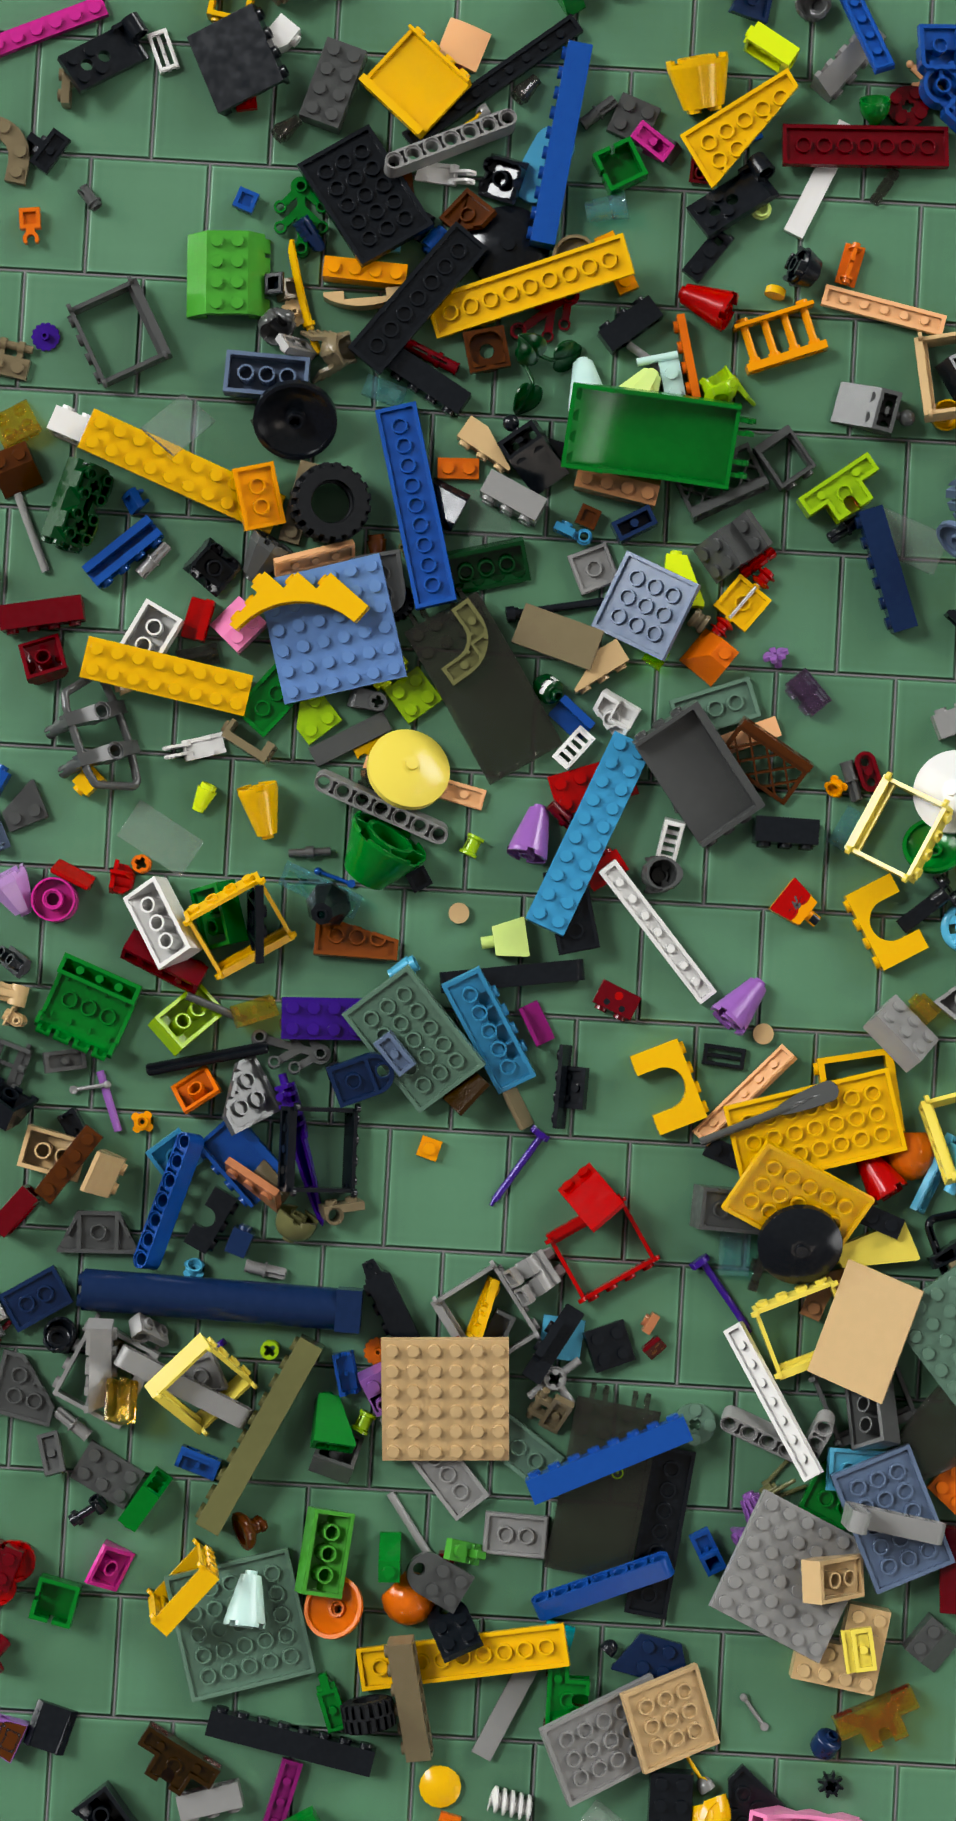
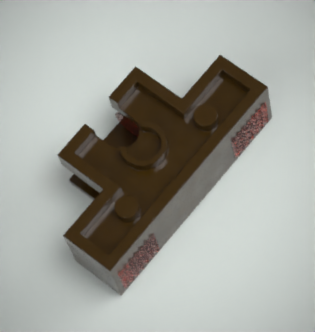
M153 1721L149 1723L138 1741L139 1746L154 1754L144 1774L156 1782L160 1777L170 1783L167 1789L178 1796H181L191 1778L207 1789H210L221 1772V1764Z

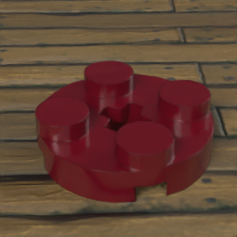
M902 86L890 95L891 106L888 118L892 123L899 126H919L926 118L929 107L921 100L917 86ZM905 102L912 104L911 112L902 109Z

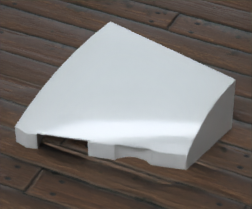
M607 688L601 692L593 707V711L597 717L602 719L606 730L609 729L612 735L616 731L625 736L629 733L642 710Z

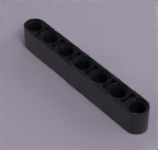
M583 959L481 968L490 985H495L497 988L585 980ZM469 970L439 972L441 993H445L441 986L442 983Z

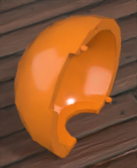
M903 1132L907 1150L885 1155L884 1159L905 1180L922 1179L925 1177L935 1157L927 1133Z
M406 1571L401 1575L400 1583H394L381 1597L383 1608L389 1618L398 1624L407 1626L423 1622L428 1618L435 1603L411 1588L406 1578Z

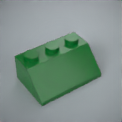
M235 879L215 882L189 890L192 904H198L204 901L208 895L222 891L226 885L235 883ZM239 896L196 919L198 930L210 950L249 940Z

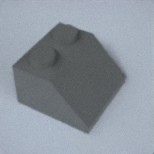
M353 1434L356 1447L352 1454L315 1449L308 1470L348 1484L364 1437Z
M928 1612L902 1643V1646L920 1663L935 1673L956 1648V1635Z

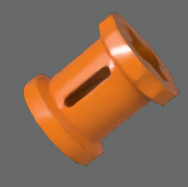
M136 855L131 861L133 870L140 874H145L151 870L152 862L146 855ZM143 859H145L144 863L147 864L146 867H141L139 870V865L137 864V861H142Z

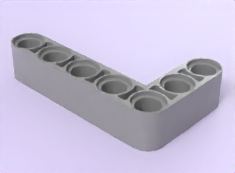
M728 1405L723 1409L720 1420V1427L723 1431L793 1463L771 1422L733 1405ZM827 1409L820 1410L805 1435L817 1459L834 1429L835 1414Z
M845 1501L841 1524L849 1532L867 1535L868 1530L939 1546L942 1545L946 1529V1523L850 1501Z

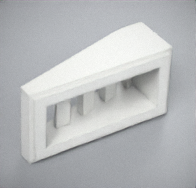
M580 725L552 757L566 770H569L596 738ZM578 733L582 734L588 740V742L584 743L577 736ZM574 739L582 748H577L571 741ZM569 746V747L572 748L577 754H576L575 756L572 755V754L566 749V747ZM561 752L567 755L571 760L567 762L560 755Z
M669 817L664 818L655 856H666L676 862L686 825L684 821ZM668 825L679 827V830L668 829ZM667 833L677 836V838L673 839L665 837V835ZM663 843L675 844V847L665 846ZM661 850L673 852V855L661 854Z

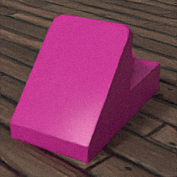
M644 120L640 121L630 135L632 141L643 149V154L661 163L665 161L675 147L673 143Z

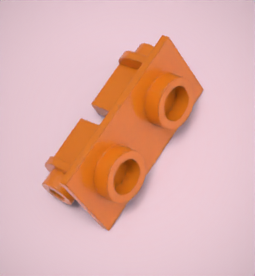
M860 243L845 244L834 283L851 288L855 287L866 248L860 247Z

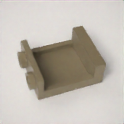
M234 718L231 721L227 720L221 728V736L267 766L278 749L276 745L267 741L262 751L234 734L239 725L237 720Z

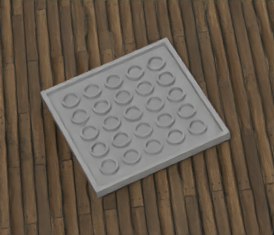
M763 1489L708 1606L797 1653L820 1663L848 1600L825 1605L803 1603L801 1559L860 1553L854 1536L778 1495Z

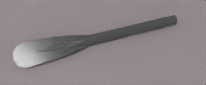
M824 1081L792 1096L774 1109L699 1138L701 1146L779 1115L798 1113L832 1102L838 1097V1087L832 1081Z

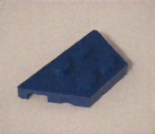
M640 1632L634 1641L623 1651L622 1655L613 1662L611 1670L637 1677L651 1673L655 1679L686 1666L682 1644Z

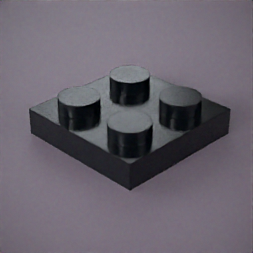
M623 1319L582 1332L595 1373L636 1360Z

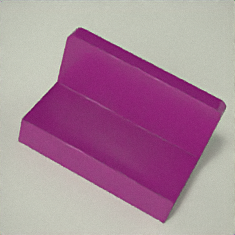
M537 1000L518 1009L536 1047L555 1038Z

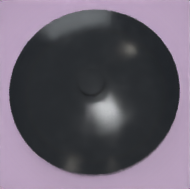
M496 207L494 209L497 215L484 229L470 231L474 237L488 248L487 252L472 268L481 280L548 258L550 250L529 246L530 239H527L526 235L528 226L533 225L534 219L530 218V211L521 207Z
M287 380L269 387L260 396L254 409L253 426L258 440L269 452L288 460H304L318 455L332 442L337 429V412L329 395L320 387L307 381Z
M802 1204L788 1206L772 1214L761 1227L757 1239L758 1254L763 1267L776 1279L790 1284L811 1283L826 1276L838 1263L843 1248L842 1235L833 1217L818 1207Z

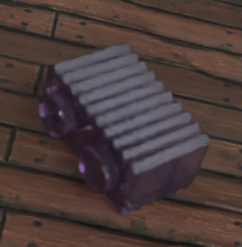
M806 668L784 685L787 688L785 693L791 700L796 699L800 704L798 708L805 716H814L832 701Z

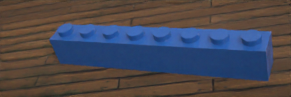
M677 1412L666 1416V1420L663 1422L653 1421L647 1424L646 1429L641 1431L638 1429L631 1430L626 1433L627 1436L624 1438L614 1437L606 1441L607 1445L599 1447V1445L592 1446L587 1449L585 1454L579 1455V1453H575L567 1457L568 1461L563 1463L556 1461L549 1464L546 1470L540 1472L539 1469L529 1472L525 1482L534 1504L537 1505L693 1441L683 1414L678 1415Z

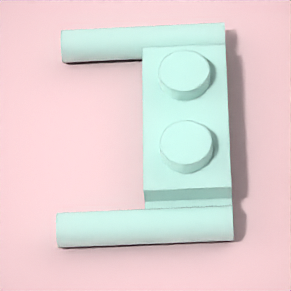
M677 351L636 358L637 367L658 363L663 392L686 395Z

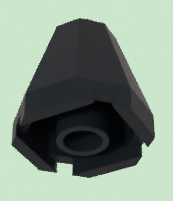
M334 882L317 884L306 899L309 917L322 927L340 925L351 910L348 892L339 888V885Z

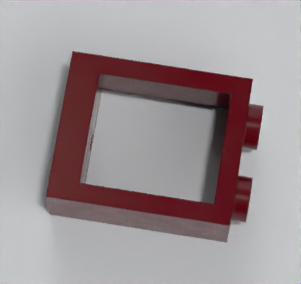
M29 1184L21 1186L0 1210V1236L3 1238L11 1235L43 1199L34 1192L35 1189Z

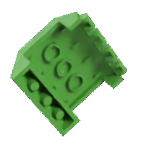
M206 230L188 235L187 318L208 319V315H248L249 319H260L270 309V300L265 299V296H267L265 295V274L270 273V258H266L265 255H270L271 240L265 239V234L239 230Z

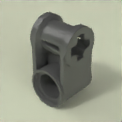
M362 687L350 690L347 703L348 707L374 712L385 711L389 705V701L384 694ZM381 697L384 703L376 708V704L373 701Z

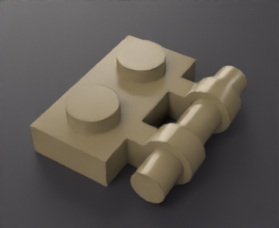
M1 337L0 376L26 382L31 361L24 359L25 353L33 354L34 346L27 345L26 342L19 341L18 343L10 341L6 337ZM6 350H16V357L7 355Z
M543 1387L535 1395V1401L531 1402L528 1406L526 1417L529 1419H533L534 1416L539 1418V1426L557 1434L573 1410L575 1403L558 1394L551 1398L548 1395L550 1389ZM541 1405L547 1407V1409H546V1410L542 1409V1408H541Z

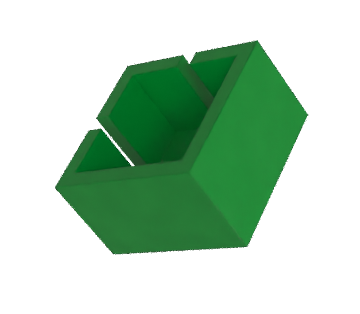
M631 136L614 143L612 149L614 154L612 155L610 146L592 154V162L599 177L602 176V183L609 197L627 190L648 178V171Z
M42 1573L38 1580L35 1591L36 1597L33 1599L28 1618L47 1623L52 1615L54 1616L51 1621L52 1625L70 1629L75 1617L83 1583Z

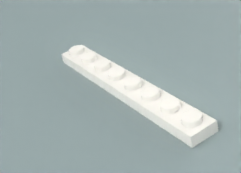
M614 859L598 871L698 1003L701 1005L717 992L619 863Z
M740 1321L723 1331L803 1482H807L823 1473L824 1470L744 1322Z

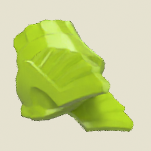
M726 365L713 376L707 379L702 377L698 381L705 394L704 398L731 402L738 392L750 405L756 406V403L743 388L736 375H733Z

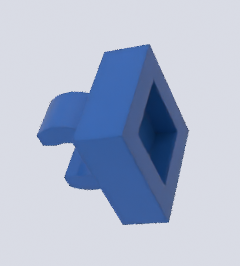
M136 487L128 489L121 497L131 516L138 513L150 501L149 499L142 500L140 495L144 492L143 489L137 490Z

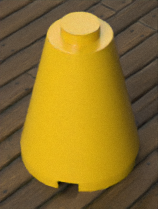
M276 780L258 782L256 785L249 784L237 788V795L257 837H262V840L274 838V834L278 832V783Z

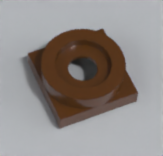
M504 325L462 332L470 375L491 373L498 369L511 367ZM485 344L491 345L494 349V354L490 358H483L480 355V348Z

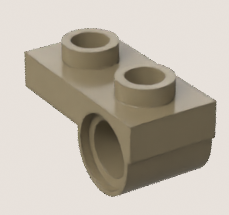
M59 68V81H62L61 89H58L57 99L64 109H71L74 85L63 68Z
M346 1196L345 1200L337 1201L335 1198L326 1199L325 1203L318 1204L320 1216L324 1221L331 1225H339L344 1219L345 1212L365 1210V1202L357 1197ZM335 1209V1217L329 1219V1212Z

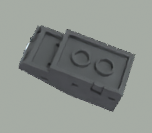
M694 1184L689 1226L700 1230L759 1235L760 1232L759 1229L722 1210L721 1205L734 1187Z

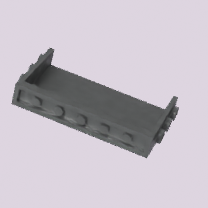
M694 699L684 707L678 706L670 711V716L666 719L660 718L652 724L653 728L647 732L643 730L634 736L635 740L632 743L699 845L703 848L705 846L708 848L718 841L717 838L724 834L726 836L735 830L734 827L739 823L744 824L751 820V815L766 805L699 702Z

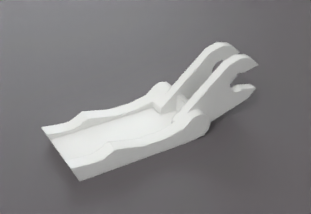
M437 162L417 170L414 180L456 187L457 184L475 185L474 179L458 178V175L474 177L477 175V171L459 169L460 166L457 164Z
M222 732L183 740L181 744L162 747L164 751L183 748L182 753L166 755L164 759L168 760L184 756L185 761L188 762L226 753L224 740L221 736Z

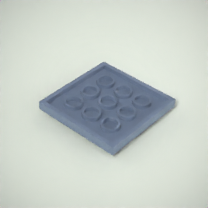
M627 550L591 626L603 630L606 634L665 662L701 585Z

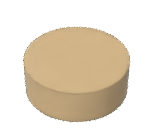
M463 903L453 904L448 912L449 918L456 924L466 922L469 918L468 907Z
M761 1023L754 1027L752 1036L757 1043L768 1044L774 1037V1031L770 1025Z

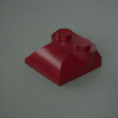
M58 633L18 645L29 684L41 685L65 677L69 672Z

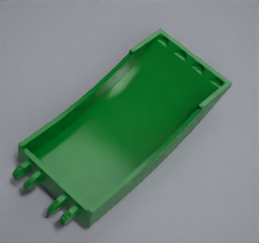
M573 382L561 467L728 490L730 477L747 479L746 473L731 471L732 464L749 466L750 462L744 459L733 458L737 435L754 437V432L751 430L738 429L739 422L753 425L756 424L757 419L740 416L741 403L659 391Z

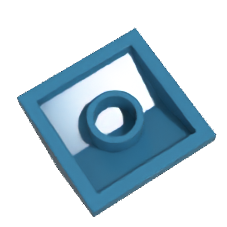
M179 1127L145 1152L162 1176L176 1138L182 1132ZM201 1156L198 1160L197 1166L204 1161Z

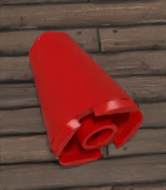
M694 284L682 286L678 294L682 305L720 332L725 330L734 314L732 311L733 304L737 306L739 297L738 293L734 291Z
M882 1156L856 1162L866 1193L875 1199L872 1206L878 1205L877 1201L880 1199L883 1202L900 1192L903 1189L902 1186L908 1185L907 1181Z

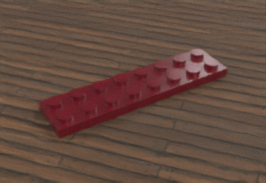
M782 124V167L948 169V127Z

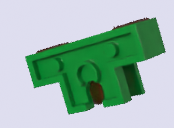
M570 1666L546 1669L547 1686L543 1726L588 1704V1696L590 1694L589 1676L569 1675Z

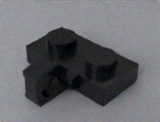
M55 128L52 129L47 137L43 135L39 138L31 132L26 139L34 146L32 151L35 154L29 162L47 175L69 146L71 140Z

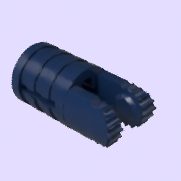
M308 214L292 225L304 243L307 242L312 250L321 252L325 249L326 246L323 239L318 234L320 231L313 224Z

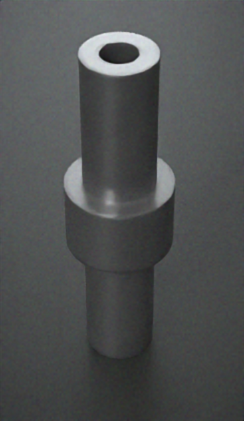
M305 846V848L289 849V857H306V859H311L314 856H331V847L314 848V846Z

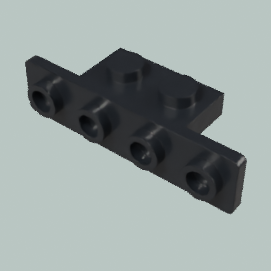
M560 1044L557 1051L556 1091L553 1094L555 1104L554 1112L551 1116L552 1127L555 1129H565L567 1108L586 1110L590 1068L571 1066L572 1045Z
M570 1304L565 1305L556 1321L553 1322L551 1320L544 1330L547 1332L543 1340L539 1338L533 1347L536 1352L525 1367L522 1375L537 1385L541 1384L584 1316L582 1312Z

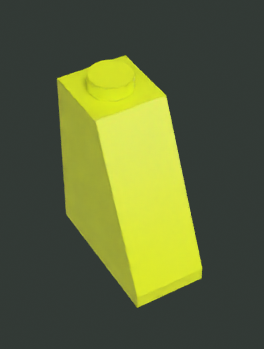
M676 550L670 551V554L666 553L664 568L697 583L687 555H682V551ZM700 590L691 608H704L705 602Z

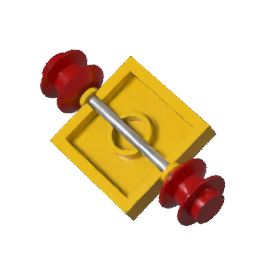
M758 568L759 575H752L754 584L742 574L738 575L713 605L725 618L716 617L718 622L716 625L710 624L712 627L711 632L719 637L727 638L725 632L727 630L733 631L731 622L744 633L772 601L760 590V588L769 589L767 585L769 581L775 582L772 578L774 574L768 568Z

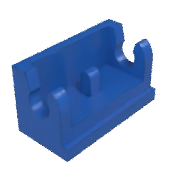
M354 1350L333 1353L332 1360L339 1397L359 1393L361 1387L357 1375Z
M183 1444L174 1466L214 1481L223 1459Z

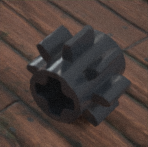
M832 1770L831 1774H826L823 1771L824 1776L822 1779H817L818 1783L822 1784L818 1788L819 1792L825 1790L826 1798H829L830 1794L838 1797V1790L844 1789L839 1784L843 1780L842 1777H835L834 1770ZM830 1780L834 1785L832 1788H830L827 1784V1782Z

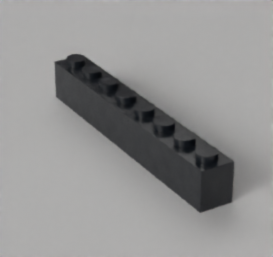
M224 1705L213 1706L211 1709L205 1736L370 1777L376 1748L372 1747L373 1744L369 1742H352V1739L346 1736H340V1738L332 1737V1734L326 1731H319L317 1733L311 1731V1728L306 1726H299V1728L290 1726L291 1723L279 1720L278 1723L273 1722L267 1716H250V1713L244 1710L230 1711L229 1707Z

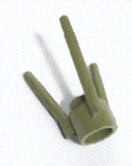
M784 1460L768 1479L761 1482L763 1487L759 1491L762 1493L763 1489H766L783 1498L806 1489L808 1485L804 1484L781 1493V1490L795 1483L796 1479H791L779 1487L775 1482L770 1483L790 1462Z

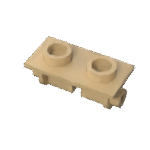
M12 1006L10 1009L7 1008L1 1018L4 1020L3 1026L12 1025L14 1027H24L28 1020L25 1015L18 1012L20 1008L18 1006Z

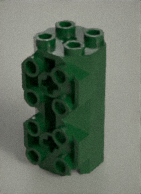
M69 456L40 534L41 541L48 544L53 543L58 549L63 551L69 550L76 554H80L84 546H89L93 542L99 527V517L95 514L96 510L108 502L113 488L114 480L107 469L91 462H84L83 459Z

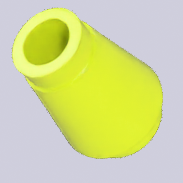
M202 781L197 786L192 809L199 813H204V810H206L217 794V787Z

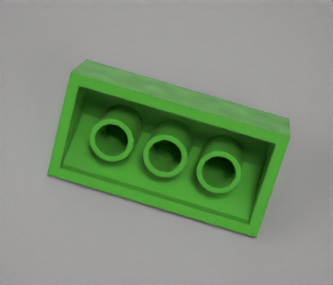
M308 1506L294 1591L305 1595L342 1599L355 1514Z

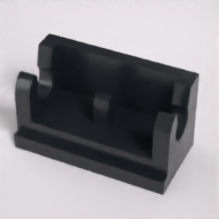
M76 1107L71 1108L57 1118L65 1133L77 1137L86 1125Z

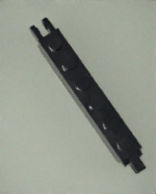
M374 1258L362 1263L366 1276V1284L363 1285L367 1296H372L375 1302L372 1306L376 1315L382 1316L384 1323L381 1325L385 1334H390L391 1337H420L390 1272L382 1271Z

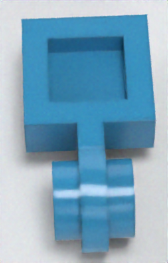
M565 520L561 522L556 521L553 532L568 539L576 540L582 546L591 543L592 533L588 529H580L577 532L576 529L572 528L573 524ZM586 534L588 539L582 540L580 536Z

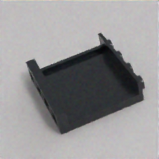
M252 3L187 37L217 112L223 116L231 114V109L281 83L290 84L288 79L289 71L284 64L282 65L280 60L281 52L276 45L274 46L272 41L273 33L264 22L265 14L261 7Z

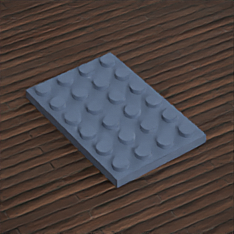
M909 1443L830 1474L843 1510L845 1501L939 1521ZM868 1530L867 1535L852 1533L876 1594L956 1563L945 1534L942 1545L939 1546Z

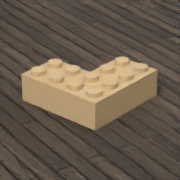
M848 1600L841 1630L866 1626L872 1627L877 1670L846 1674L840 1634L839 1641L830 1639L820 1663L793 1650L789 1668L790 1677L792 1679L874 1696L891 1618L889 1608Z

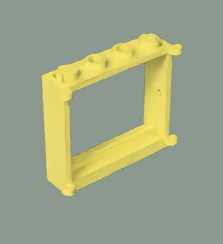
M888 771L886 775H883L844 847V852L848 855L851 853L902 878L901 881L904 883L908 881L914 884L921 877L924 864L931 859L933 848L943 836L942 831L946 824L951 822L954 810L949 806V800L945 799L941 802L891 778L893 773ZM895 787L941 808L907 874L861 852Z
M956 1092L930 1099L929 1095H924V1101L920 1102L918 1110L944 1185L956 1183V1169L934 1108L956 1103Z
M824 1276L808 1285H797L794 1288L795 1290L790 1292H779L772 1299L758 1300L755 1305L751 1306L753 1312L750 1314L752 1318H756L776 1372L774 1374L775 1379L781 1381L807 1371L814 1351L778 1364L760 1314L828 1287L834 1299L837 1291L836 1286L839 1285L838 1280L833 1281L830 1276Z
M199 1333L144 1387L155 1401L199 1435L203 1433L204 1436H207L209 1432L206 1428L217 1417L202 1409L195 1413L167 1389L207 1351L213 1353L237 1373L228 1382V1389L220 1391L221 1393L237 1400L251 1386L256 1390L258 1385L249 1376L252 1372L244 1364L240 1366V1362L233 1355L229 1357V1353L222 1346L218 1348V1344L210 1336L206 1338Z

